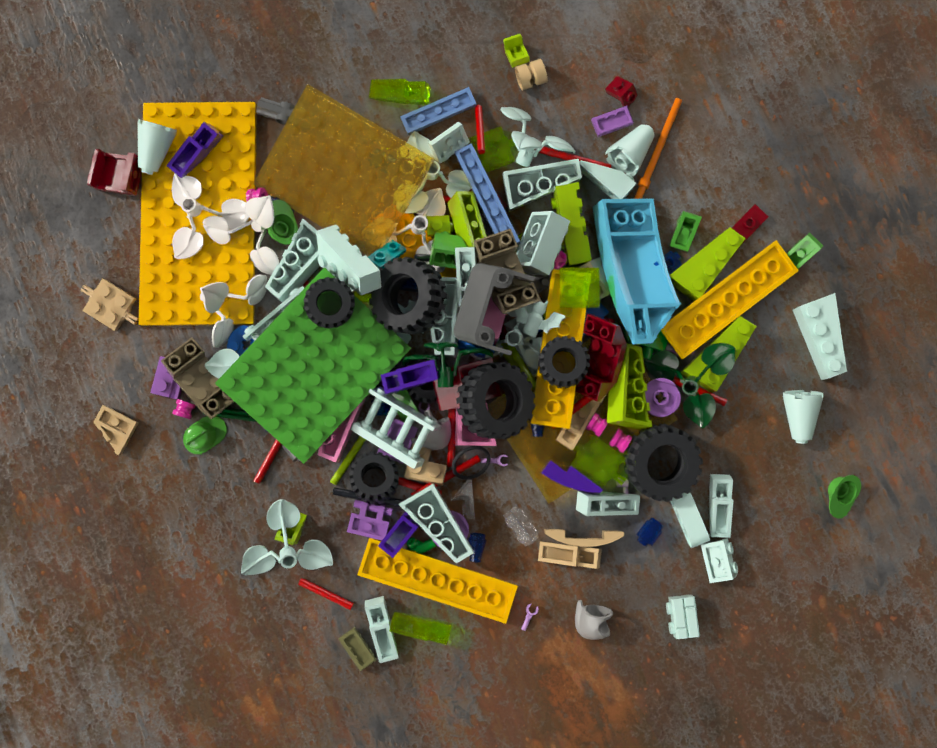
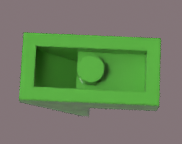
M683 211L677 220V227L670 246L688 252L702 216Z
M809 232L786 254L797 269H799L823 245Z

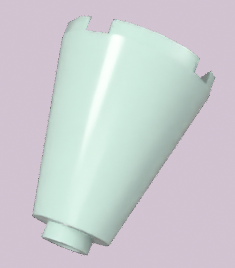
M138 119V167L142 168L141 172L153 175V171L158 172L176 136V129Z
M640 125L610 146L606 154H608L607 162L611 164V167L634 176L639 171L654 139L653 129L649 125Z
M804 390L785 391V393L783 392V400L791 437L796 440V443L806 444L808 440L813 438L823 401V393L818 391H811L810 393L804 392Z

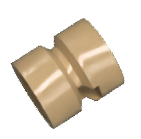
M541 59L531 61L529 65L522 64L515 67L516 78L522 91L532 88L533 84L538 86L548 81L546 69Z

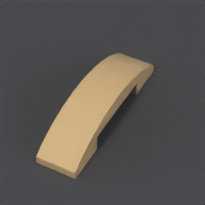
M605 396L600 402L592 400L573 414L570 429L562 428L556 441L573 450Z
M544 529V533L549 537L568 545L580 547L605 545L624 536L623 531L602 530V538L565 537L564 529Z

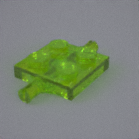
M501 126L484 132V154L478 153L477 135L468 138L470 143L467 145L472 143L485 172L514 162L511 147L515 146L513 139L508 140Z
M594 434L583 445L577 442V446L574 449L578 452L570 466L574 467L601 489L612 478L620 485L625 482L626 478L617 472L625 459L622 455Z

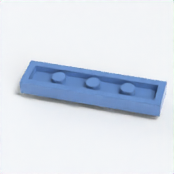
M468 87L400 116L407 134L411 135L414 131L418 132L475 107L476 102Z

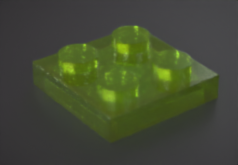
M599 268L559 269L560 308L600 307Z

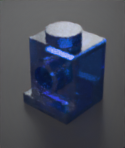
M670 250L664 255L665 262L669 260L673 264L672 266L666 264L669 275L683 265L681 263L682 258L677 252L673 253Z

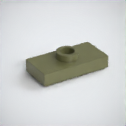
M353 627L338 638L360 672L377 660L356 627Z

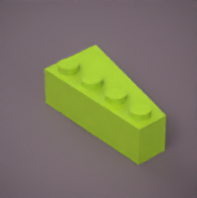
M579 182L556 186L553 198H551L552 209H555L558 215L570 221L568 232L561 244L567 257L565 264H567L568 269L580 267L592 261L588 236L584 235L586 231L585 218L580 216L583 206L582 199L577 198V191L580 189Z
M729 227L669 275L673 286L692 301L697 300L712 284L745 238Z
M739 316L709 343L704 350L715 343L733 345L736 348V361L757 326ZM703 351L680 371L686 378L688 376L697 377L707 366L701 360ZM709 368L700 379V386L709 392H717L727 374L716 375Z
M627 343L618 381L609 391L607 423L632 429L652 427V420L648 418L650 405L646 403L645 391L648 390L647 383L643 380L645 368L642 347Z

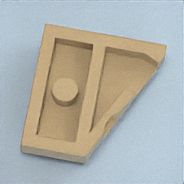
M102 405L94 420V424L102 431L106 441L114 448V452L121 456L138 422L106 405Z

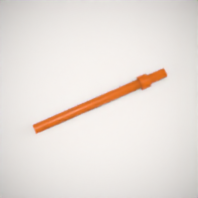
M679 98L674 100L644 176L639 180V188L634 199H642L645 191L650 186V178L682 103V100Z

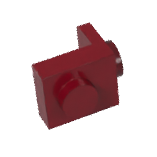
M616 76L605 88L606 93L620 100L623 107H628L638 96L634 84L619 76Z

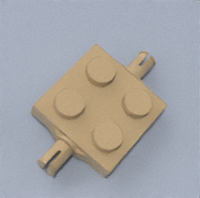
M102 278L94 290L87 285L82 286L81 292L90 296L83 311L110 329L117 331L125 320H128L133 325L139 322V318L131 314L136 298L108 280Z

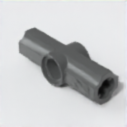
M261 97L257 104L256 113L258 115L275 119L276 122L282 125H295L311 130L314 126L315 113L298 109L291 103L284 101L278 103Z

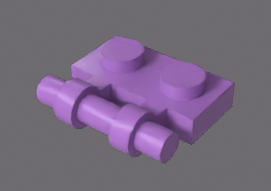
M355 500L353 507L359 508L360 513H351L347 532L383 540L387 535L390 523L389 521L382 520L383 515L391 516L393 508L386 507L384 504L376 505L370 504L369 501ZM367 510L376 512L377 517L366 516Z

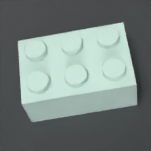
M553 211L531 213L516 252L524 272L533 275H550L554 268L557 254L561 250L563 238L568 232V225L570 223L568 219Z

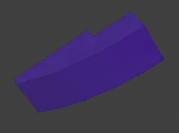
M203 122L193 137L189 136L167 164V167L180 178H183L213 150L223 138V135L211 124Z
M430 360L381 374L385 394H392L438 380L439 376L435 360Z
M550 460L540 472L550 480L571 489L601 493L603 489L572 466H569L564 471Z
M405 512L378 546L394 558L419 527V524Z

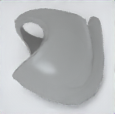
M426 410L423 414L425 416L429 415L433 417L432 412L430 410ZM449 417L437 420V423L442 426L441 429L436 431L430 430L422 447L439 450L448 445L451 438V422ZM419 424L417 438L411 439V442L414 444L416 443L420 435V432L423 428L422 424Z
M578 600L575 613L577 632L583 638L590 640L609 637L610 629L606 620L613 616L612 610L598 605L583 606L582 600Z

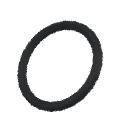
M470 446L461 450L452 462L454 475L464 480L474 479L482 475L490 465L491 457L489 451L481 446ZM470 450L483 451L486 454L487 461L481 471L471 476H463L457 472L456 463L461 455Z

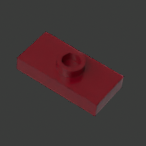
M754 204L732 229L745 238L742 242L743 244L769 216Z

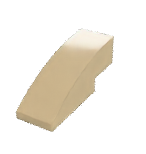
M540 541L538 561L598 569L600 568L602 549Z

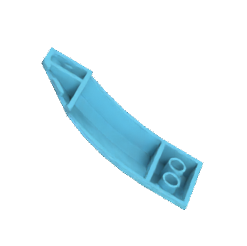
M602 199L593 206V214L601 262L613 303L632 344H651L681 304L674 290L664 259L654 199Z

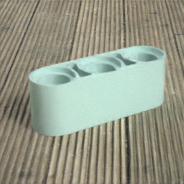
M684 492L682 493V498L675 499L673 497L670 502L689 546L694 548L710 541V538L691 493L686 494Z

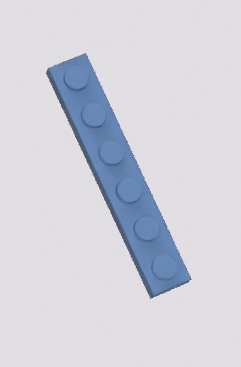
M472 143L454 151L494 234L511 229L517 245L520 244V240Z

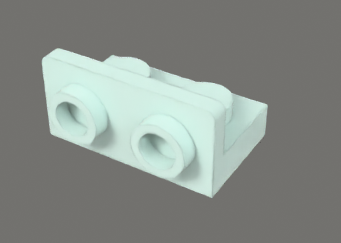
M457 122L428 143L432 151L430 154L431 158L442 163L448 160L455 153L454 151L470 143L463 125Z
M728 538L701 544L710 583L733 580L737 576L738 566L736 562H733L732 554L734 550Z

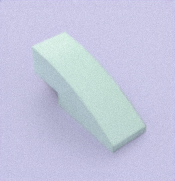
M710 474L709 525L711 537L730 538L733 479L730 475Z
M384 596L365 600V611L379 662L383 663L398 659L399 655Z

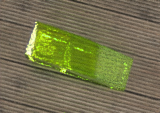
M373 79L370 83L369 98L391 103L428 105L431 87L426 81L408 82L406 79Z
M394 611L389 631L424 641L429 640L447 645L452 623Z

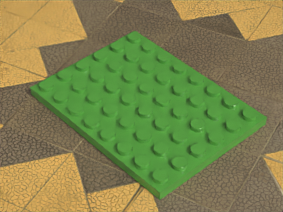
M325 267L215 382L222 391L303 464L366 398L369 390H373L382 380L381 374L389 373L411 349L395 332L384 328V324H379L376 320L377 316H373L372 311L355 295L353 314L345 324L337 328L328 329L313 323L307 316L304 308L305 293L310 285L319 279H324L325 277L336 278ZM327 291L319 296L317 305L323 314L334 315L340 310L342 301L337 293Z

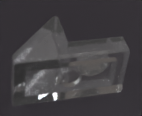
M472 479L465 482L450 501L466 500V503L462 504L463 515H467V519H475Z

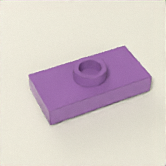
M627 106L591 119L597 137L631 126L634 123Z

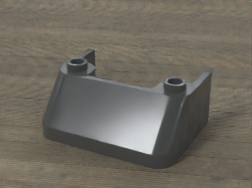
M483 263L476 264L471 269L454 325L453 333L455 337L464 342L511 355L512 351L493 346L495 340L494 331L482 325L494 286L498 288L508 287L512 283L513 278L530 283L534 281L535 277L503 267Z

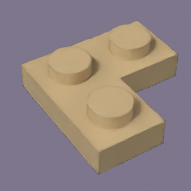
M422 447L419 454L421 458L425 459L423 465L416 469L407 465L404 476L407 479L443 486L447 465L429 462L432 449Z

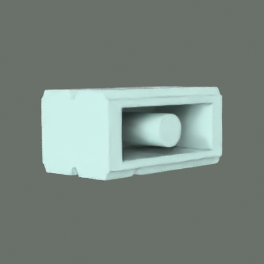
M681 595L668 597L669 602L666 603V610L668 615L671 614L672 622L668 623L670 634H673V637L676 639L699 637L695 596Z

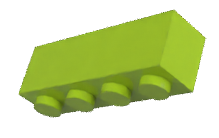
M456 191L447 203L456 236L463 238L467 247H474L475 240L487 237L473 191Z

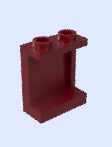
M95 149L87 185L99 191L136 196L142 174V168L138 167V155L135 153L120 155Z

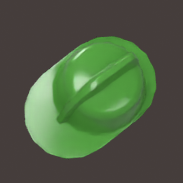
M274 200L272 201L274 223L271 227L267 228L268 233L272 239L281 244H291L294 233L298 231L293 211L285 201Z
M206 416L185 431L183 436L185 448L193 454L207 452L225 438L227 433L226 424L220 417H214L211 420Z
M857 476L837 477L830 482L828 486L829 510L833 517L837 519L843 518L850 511L861 491V481Z

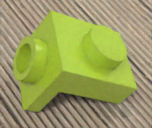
M521 34L503 40L505 54L512 68L530 62Z
M449 215L426 216L428 220L427 237H433L435 233L444 231L450 234L453 232V222L450 221Z

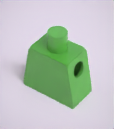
M447 231L435 233L429 264L456 269L455 248L467 247L463 238L450 235Z

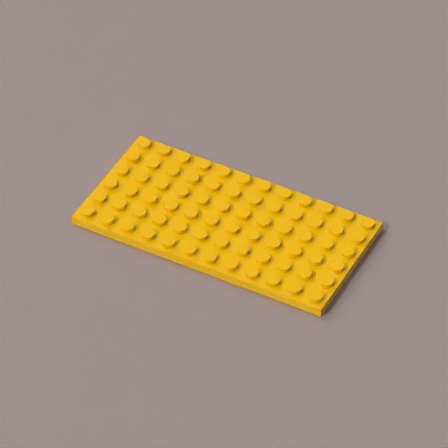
M255 102L143 103L144 121L176 129L177 133L158 172L153 171V175L142 172L139 286L140 326L215 325L217 321L221 320V317L216 312H207L204 302L200 299V288L211 283L224 282L229 287V294L247 295V284L255 276V266L250 258V252L255 250V231L251 225L230 233V241L226 244H219L209 237L202 223L206 217L218 215L202 210L200 215L192 217L196 227L195 232L201 233L204 238L201 250L196 255L187 259L174 258L172 239L175 232L183 227H188L192 230V227L187 218V213L173 200L172 181L175 173L167 167V164L189 136L193 137L203 122L209 123L223 135V138L186 175L196 178L202 185L201 196L196 201L218 212H222V203L229 199H239L247 203V190H256L257 104ZM231 297L224 299L219 311L226 319H232L234 325H254L255 305L248 304V299L243 300Z

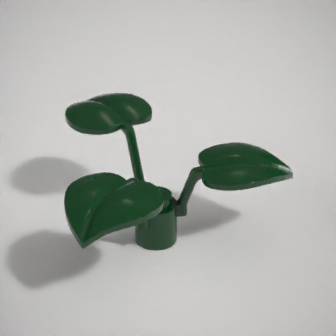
M441 342L439 344L426 343L424 347L441 351L442 367L438 369L436 363L438 356L432 355L407 356L404 358L403 363L405 365L417 359L435 360L439 376L438 388L454 387V376H457V368L462 356L470 353H481L493 358V352L485 348L458 351L454 369L451 371V367L445 366L444 348L458 347V344L451 342Z
M715 343L708 346L701 355V360L707 366L697 377L688 376L686 379L683 378L681 372L677 369L679 366L678 357L671 351H658L652 355L651 361L644 360L648 371L657 379L665 378L672 381L675 378V373L678 374L680 382L683 383V392L690 395L683 403L684 413L703 429L710 423L715 414L716 402L709 393L699 395L697 391L700 387V379L709 368L716 375L729 373L735 364L736 348L727 343Z

